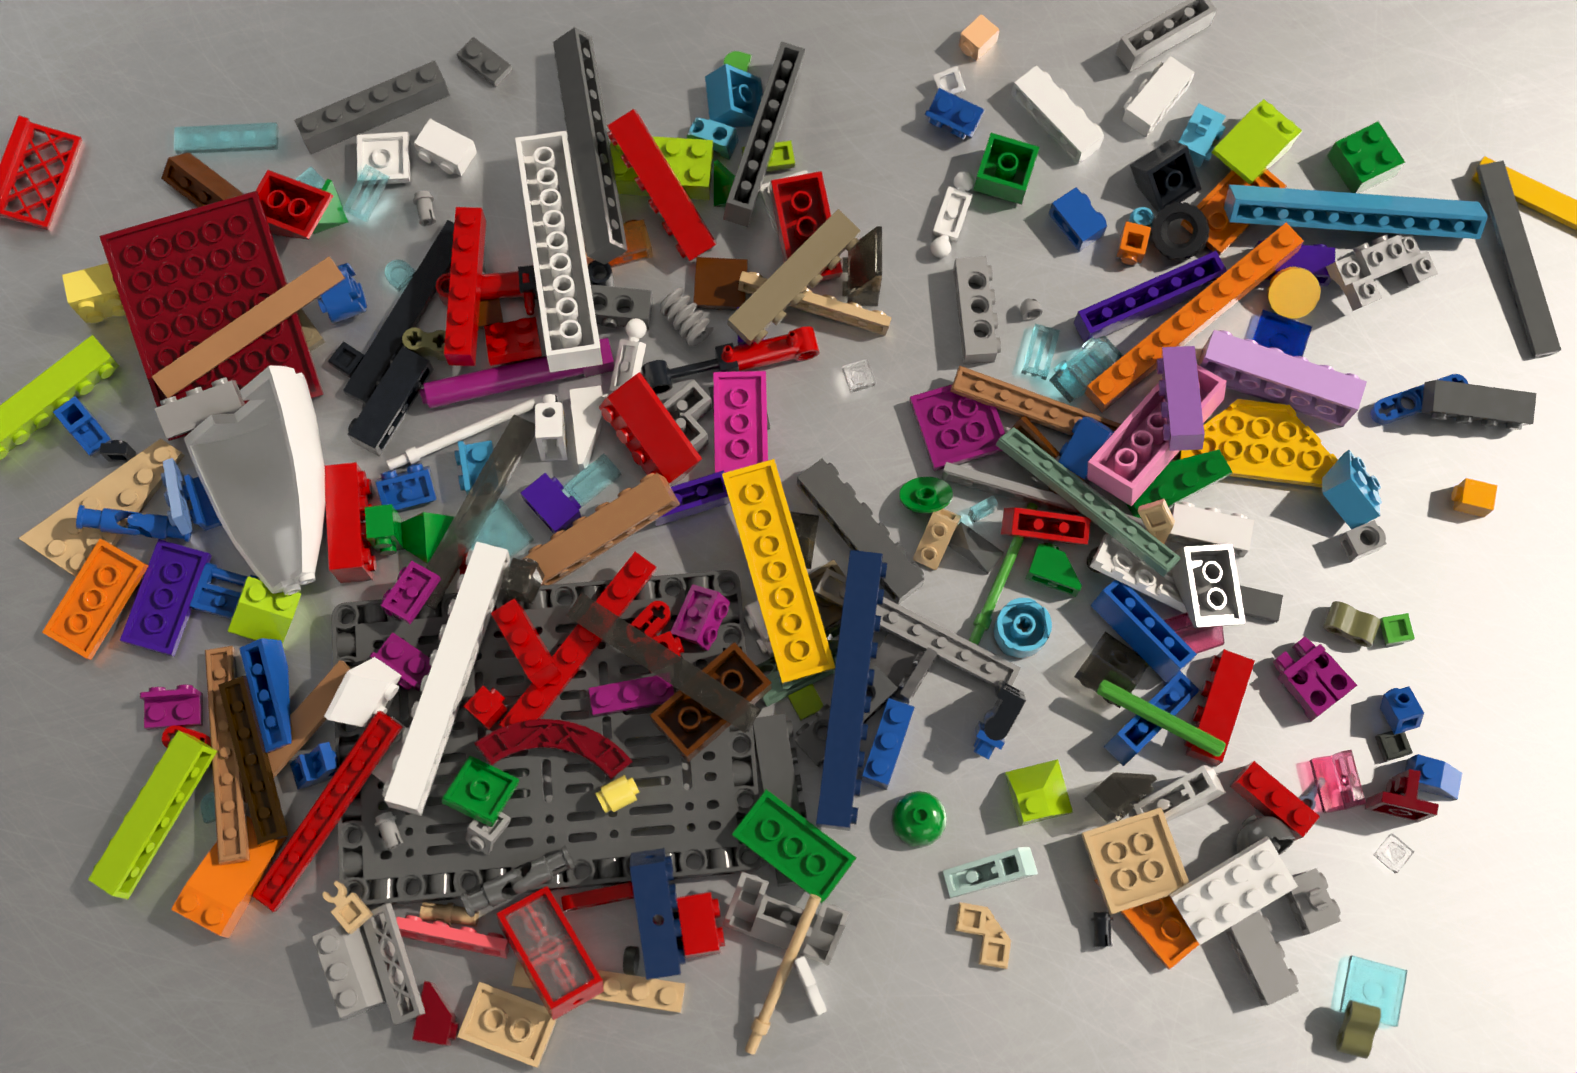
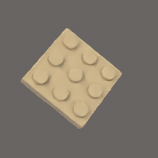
M1162 807L1081 833L1110 915L1167 897L1189 883Z

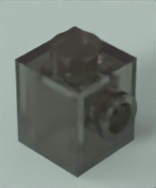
M513 558L510 566H507L504 571L501 588L508 598H515V600L533 604L545 575L535 560L530 558H523V560Z

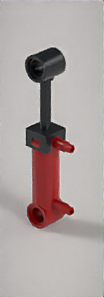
M596 260L589 263L590 285L613 287L614 277L611 265L609 263L603 264ZM534 265L520 266L518 271L482 274L480 301L522 297L526 314H534L535 300L538 299ZM450 273L441 275L437 279L435 286L441 302L448 306L449 293H445V291L449 288ZM600 273L606 275L603 279L594 278Z
M805 326L789 331L786 335L764 339L758 344L753 342L750 346L747 343L733 346V343L716 346V359L672 369L668 368L666 361L655 360L644 364L641 369L643 377L655 394H662L672 389L671 379L719 369V372H741L794 359L805 361L815 358L820 354L813 327Z

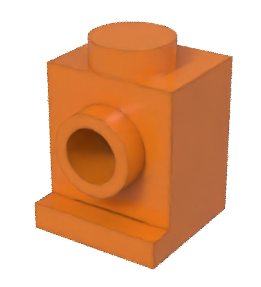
M1126 221L1121 232L1116 257L1122 258L1121 261L1127 265H1135L1137 262L1141 263L1145 256L1151 227Z

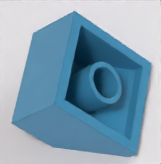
M727 64L706 75L705 83L710 120L734 128L753 126L763 97L761 78Z

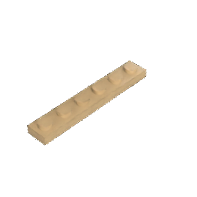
M742 271L738 290L753 295L768 279L763 278L757 272L747 273ZM808 288L803 292L805 297L794 307L885 336L892 318L879 310L870 311L863 309L857 303H844L837 301L831 295L821 296L812 293Z
M517 958L512 986L535 990ZM597 970L603 980L604 992L592 999L681 1013L686 984L659 979L646 980V977Z

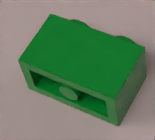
M388 504L365 507L366 536L376 552H380L382 555H393L397 553V550H404L402 518L394 506Z

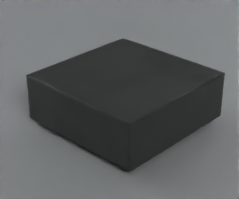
M1389 731L1375 736L1384 762L1413 754L1405 732L1394 735L1393 731Z

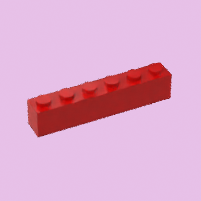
M632 109L608 124L607 126L610 131L607 132L609 139L614 146L619 144L624 153L621 155L623 162L628 169L633 167L637 174V177L634 178L642 192L647 190L651 197L648 200L655 214L661 213L665 220L662 225L669 236L674 235L678 241V244L675 246L683 259L687 257L691 261L715 246L717 242L637 110Z
M456 207L444 346V355L449 366H475L486 231V219L482 208Z

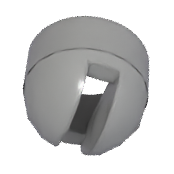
M1026 299L1020 306L1021 315L1026 321L1034 320L1043 313L1039 302L1035 299Z

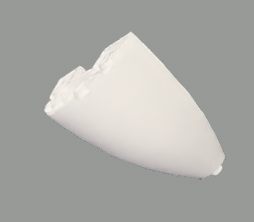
M268 366L240 390L243 401H250L234 414L210 415L186 435L184 440L215 513L237 550L272 594L284 591L285 595H292L301 591L300 585L309 584L316 580L315 570L322 540L325 512V466L317 418L305 376L302 373L296 374L295 370L290 367Z

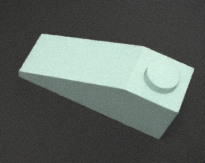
M1030 847L1015 848L943 870L950 898L1038 874Z

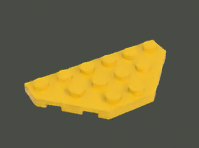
M1244 399L1235 400L1224 411L1204 424L1203 449L1179 451V459L1220 449L1233 472L1230 475L1232 477L1321 488L1322 478L1338 460L1333 453L1330 454L1321 444V439L1308 425L1305 426L1296 416L1297 412L1290 405Z

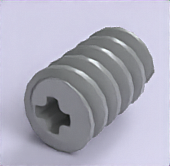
M678 288L666 296L660 305V312L663 316H667L668 322L673 324L676 331H680V336L686 339V343L689 346H695L705 340L714 329L713 327L707 328L710 319L700 320L704 314L703 311L699 310L694 313L697 304L687 305L691 297L686 295L681 298L684 289Z

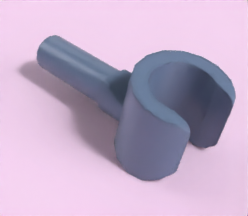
M1322 778L1317 780L1306 796L1299 797L1302 801L1308 799L1312 810L1316 806L1314 800L1316 794L1325 782Z

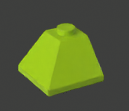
M1058 759L1005 772L1019 826L1073 813Z

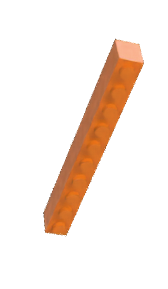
M1287 223L1283 224L1088 384L1085 395L1103 413L1157 368V358L1162 356V347L1186 345L1293 257L1301 248L1304 240Z

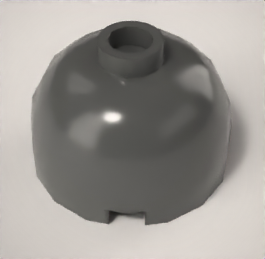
M1253 815L1243 821V828L1237 835L1236 845L1239 853L1267 836L1278 854L1281 855L1293 844L1292 839L1295 838L1281 820L1271 816L1257 818L1256 815Z

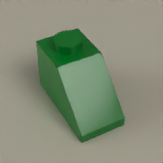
M1039 543L1025 579L1076 597L1082 585L1065 552L1059 550V547L1052 543Z

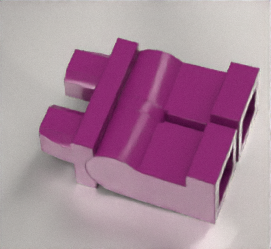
M1303 637L1292 646L1301 659L1295 662L1285 651L1273 661V664L1280 673L1277 679L1295 697L1306 711L1304 714L1312 722L1358 685L1332 656L1325 651L1326 649L1321 643L1315 646L1307 637Z

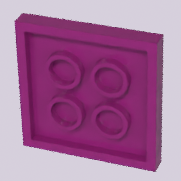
M952 384L910 396L909 401L934 471L944 469L946 462L957 465L1003 451L996 446L998 439L1005 434L996 407L988 406L950 392Z

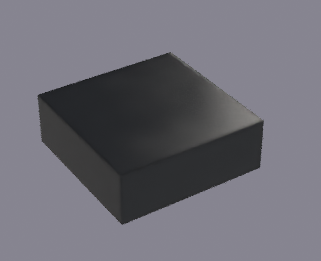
M343 341L328 360V363L351 378L363 359L364 354Z

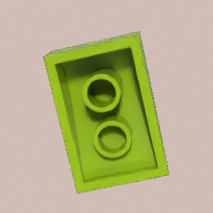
M1263 99L1243 117L1211 153L1248 184H1251L1288 152L1302 130L1293 121L1280 113L1272 104Z

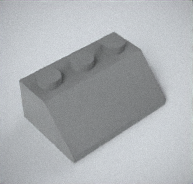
M363 924L353 934H349L342 925H338L312 936L340 1018L349 1019L387 1003Z

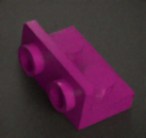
M411 561L407 567L405 566L401 569L397 577L398 581L392 589L386 591L381 604L386 614L389 616L394 615L408 624L412 623L441 580L439 575L414 561Z
M692 584L671 630L672 635L695 643L708 651L717 638V631L723 618L728 613L730 602L718 591Z
M393 632L377 653L372 652L370 655L371 658H377L399 673L401 677L398 684L408 691L413 687L419 692L424 676H429L432 667L428 656Z
M178 685L175 690H166L165 687H151L149 692H140V699L144 700L145 729H165L173 725L181 727L203 725V693L194 688L193 685Z

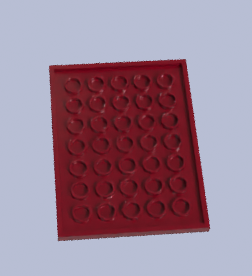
M257 191L99 236L157 407H160V401L167 399V397L152 378L153 375L288 284ZM296 312L174 396H176L177 400L187 397V391L197 387H201L204 391L213 387L212 382L226 377L228 381H236L239 390H241L268 366L290 367L295 370L296 374L302 373L305 376L311 399L324 395L298 313ZM190 432L176 436L174 438H169L168 441L185 437Z

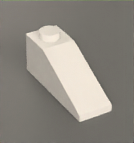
M601 386L569 389L577 462L580 472H586L605 422L599 406L608 394H603Z
M1203 765L1134 804L1133 807L1137 815L1162 807L1166 821H1170L1225 794L1226 791L1214 769Z

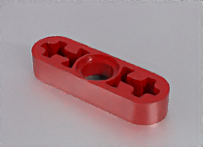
M632 882L562 896L563 912L634 899Z

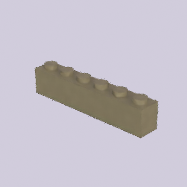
M837 209L728 319L727 325L749 346L754 341L757 344L760 343L768 334L766 329L772 323L775 325L779 324L787 315L784 311L791 304L794 307L798 305L805 297L803 292L809 286L813 289L823 279L821 274L827 268L832 270L841 261L839 256L845 250L850 252L859 243L857 238L861 230Z

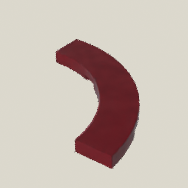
M536 719L514 723L499 728L474 743L491 766L513 753L542 747L563 749L583 756L597 765L610 779L633 762L621 748L602 734L573 722L554 719Z

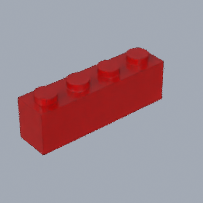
M1225 649L1217 656L1214 655L1209 665V670L1212 671L1210 680H1205L1200 693V695L1204 696L1201 706L1197 705L1192 720L1196 721L1195 727L1226 743L1223 753L1217 757L1185 740L1184 746L1188 747L1185 755L1214 766H1218L1223 762L1255 660Z

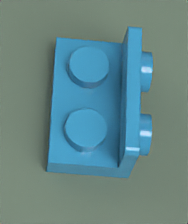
M492 440L465 445L464 441H458L459 450H455V459L457 466H462L463 475H458L461 491L465 490L469 499L501 493Z

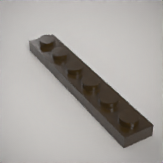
M241 676L218 686L258 845H264L287 837L288 832L268 753L265 751L247 676Z

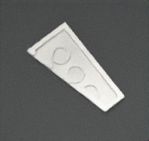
M1106 533L1089 567L1183 613L1187 612L1170 572L1163 577L1115 538Z

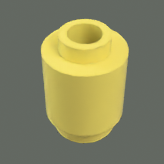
M625 775L602 786L601 791L597 792L596 796L603 810L607 813L611 810L615 812L637 800L635 795L640 792L633 778L627 780Z

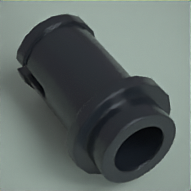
M1093 912L1091 921H1094V947L1113 946L1111 920L1114 919L1110 916L1109 912Z

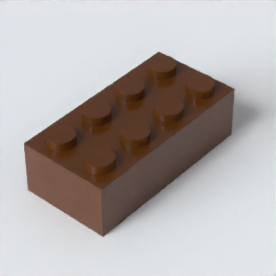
M734 642L650 715V718L677 751L689 762L772 689V683Z

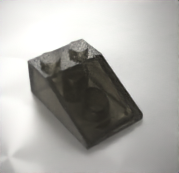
M882 226L875 227L860 238L859 243L847 253V257H842V271L847 273V281H842V296L847 297V303L853 302L860 306H878L882 281Z

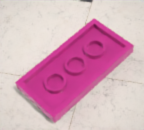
M766 371L713 372L715 473L723 470L726 473L768 461Z

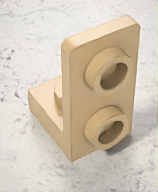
M944 508L933 512L913 556V560L937 570L962 516Z

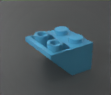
M1350 450L1344 452L1322 478L1323 495L1350 529L1364 525L1381 516L1380 504H1382L1379 496V490L1381 489L1379 481L1374 475L1370 476L1367 473L1366 466L1359 456L1355 457Z

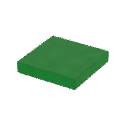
M470 755L444 794L442 804L487 826L493 827L519 785L520 779Z

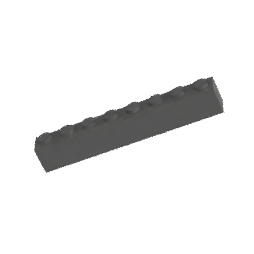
M781 41L727 199L723 220L746 227L749 225L801 69L805 53L804 48Z

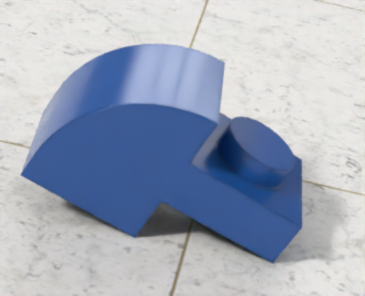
M76 396L53 412L89 456L94 455L100 450L101 443H110L112 441L96 418Z
M330 742L318 744L310 753L299 755L290 763L297 790L332 779L337 769V755L331 749Z

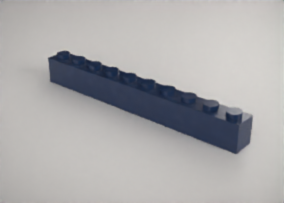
M850 550L816 820L817 827L850 831L851 824H857L858 807H853L854 796H860L862 780L856 778L858 768L863 769L865 752L860 751L861 740H867L868 724H863L864 713H870L872 698L866 696L867 686H873L875 670L870 669L871 658L876 659L878 642H873L874 632L880 631L881 616L876 615L877 605H883L884 589H880L879 586L880 578L886 579L887 562H882V553Z

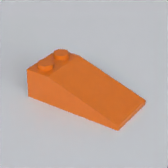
M247 816L250 860L220 865L216 841L184 886L171 910L219 936L229 938L253 898L251 895L268 872L287 837L264 845H258L252 819Z

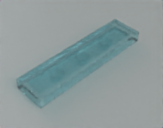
M276 122L175 127L174 151L176 154L278 149V125Z

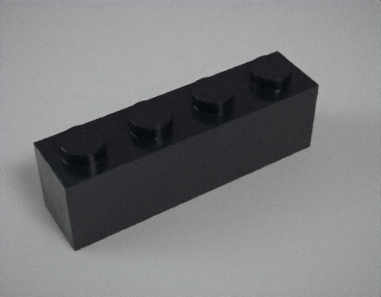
M403 346L399 353L396 352L392 356L389 369L385 375L382 374L378 378L376 389L372 396H368L362 405V412L358 418H354L348 427V436L353 443L379 457L420 393V389L423 388L424 383L427 382L434 370L430 360Z

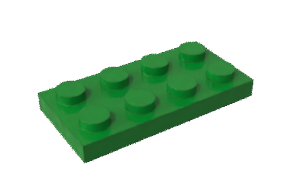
M767 789L732 834L733 837L806 893L820 897L821 904L826 901L856 860L854 855Z

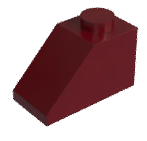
M424 981L421 1000L425 1013L416 1018L412 1040L451 1046V1041H456L459 1031V1023H455L456 1015L436 984Z

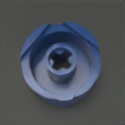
M349 263L337 266L346 279L321 295V298H318L321 311L328 313L332 323H337L366 312L367 302L361 284L357 283L352 277L356 273Z

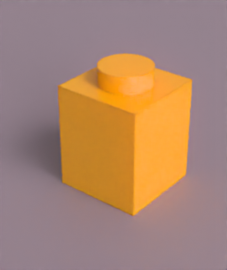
M1465 478L1453 488L1451 500L1454 501L1453 510L1486 517L1494 510L1498 485Z

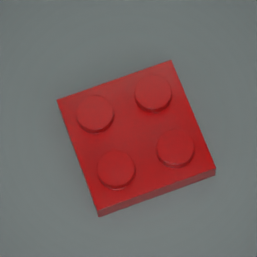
M536 317L520 318L515 321L484 326L490 366L542 356Z

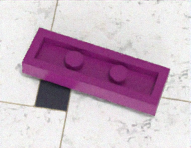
M670 673L588 688L594 717L660 705L674 695Z

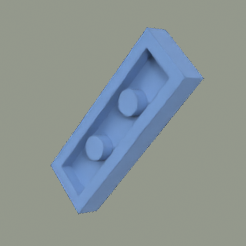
M171 458L163 461L164 472L161 473V479L167 488V491L164 492V497L171 509L167 511V516L172 527L177 526L180 533L185 535L193 532L188 502L182 488L184 479L176 462Z

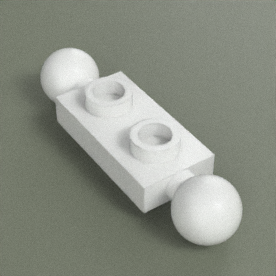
M963 171L958 173L954 178L956 189L948 187L932 233V235L939 237L931 244V252L937 258L948 256L951 251L949 241L957 242L973 196V194L967 193L974 185V178L969 172Z
M634 318L626 324L625 330L629 339H620L610 391L614 392L641 371L646 348L645 343L639 342V339L646 333V325L641 319Z

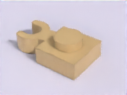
M336 881L334 885L338 888V894L332 897L328 892H323L322 895L327 902L337 906L331 913L349 934H353L373 913L356 893L352 892L347 897L346 887Z

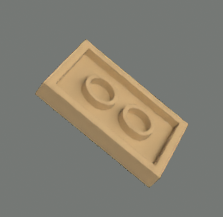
M479 982L457 1037L539 1068L557 1019L552 1020L545 1006Z

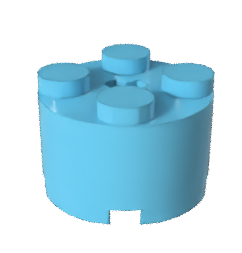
M1017 598L1007 603L1000 611L994 624V638L1004 654L1017 658L1030 657L1039 652L1048 640L1052 630V621L1049 612L1035 600ZM1022 624L1023 628H1028L1027 631L1022 632L1021 629L1017 628L1018 625Z

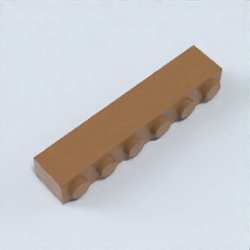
M658 473L646 475L640 480L639 485L634 488L624 489L617 495L618 498L614 501L599 505L595 508V513L575 520L573 527L553 534L550 537L551 540L546 544H540L531 548L528 551L529 554L522 558L536 586L557 583L679 506L680 503L666 478Z

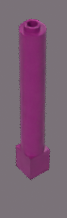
M608 338L599 340L602 365L550 372L547 356H542L424 383V389H420L423 405L428 404L431 409L582 374L586 378L613 372L615 365Z

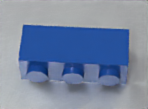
M888 698L861 778L863 782L887 790L915 708L914 706Z

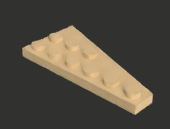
M160 438L18 539L76 577L100 538L115 546L123 536V534L101 532L100 529L83 527L82 529H77L76 518L79 506L84 505L85 508L96 510L110 508L141 513L163 484L161 479V473L164 472L163 461L173 458L178 465L185 455ZM127 518L117 523L121 527L128 528Z

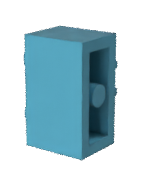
M1199 103L1179 143L1188 146L1194 166L1200 168L1204 159L1210 160L1211 152L1215 148L1212 146L1214 139L1220 140L1226 128L1222 125L1226 116Z

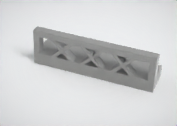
M388 903L371 910L373 915L363 923L395 1026L416 1020L418 1016L425 1013L392 904Z

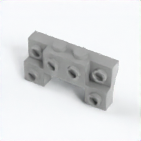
M1400 234L1388 239L1387 235L1373 240V246L1369 247V244L1365 243L1353 249L1355 254L1326 266L1331 279L1343 290L1352 311L1382 299L1374 279L1402 268L1409 286L1438 274L1429 252L1421 253L1414 236L1410 234Z
M742 872L722 926L787 950L804 909L764 895L769 882L756 875ZM822 902L818 914H814L798 954L829 966L845 928L849 912L838 906Z

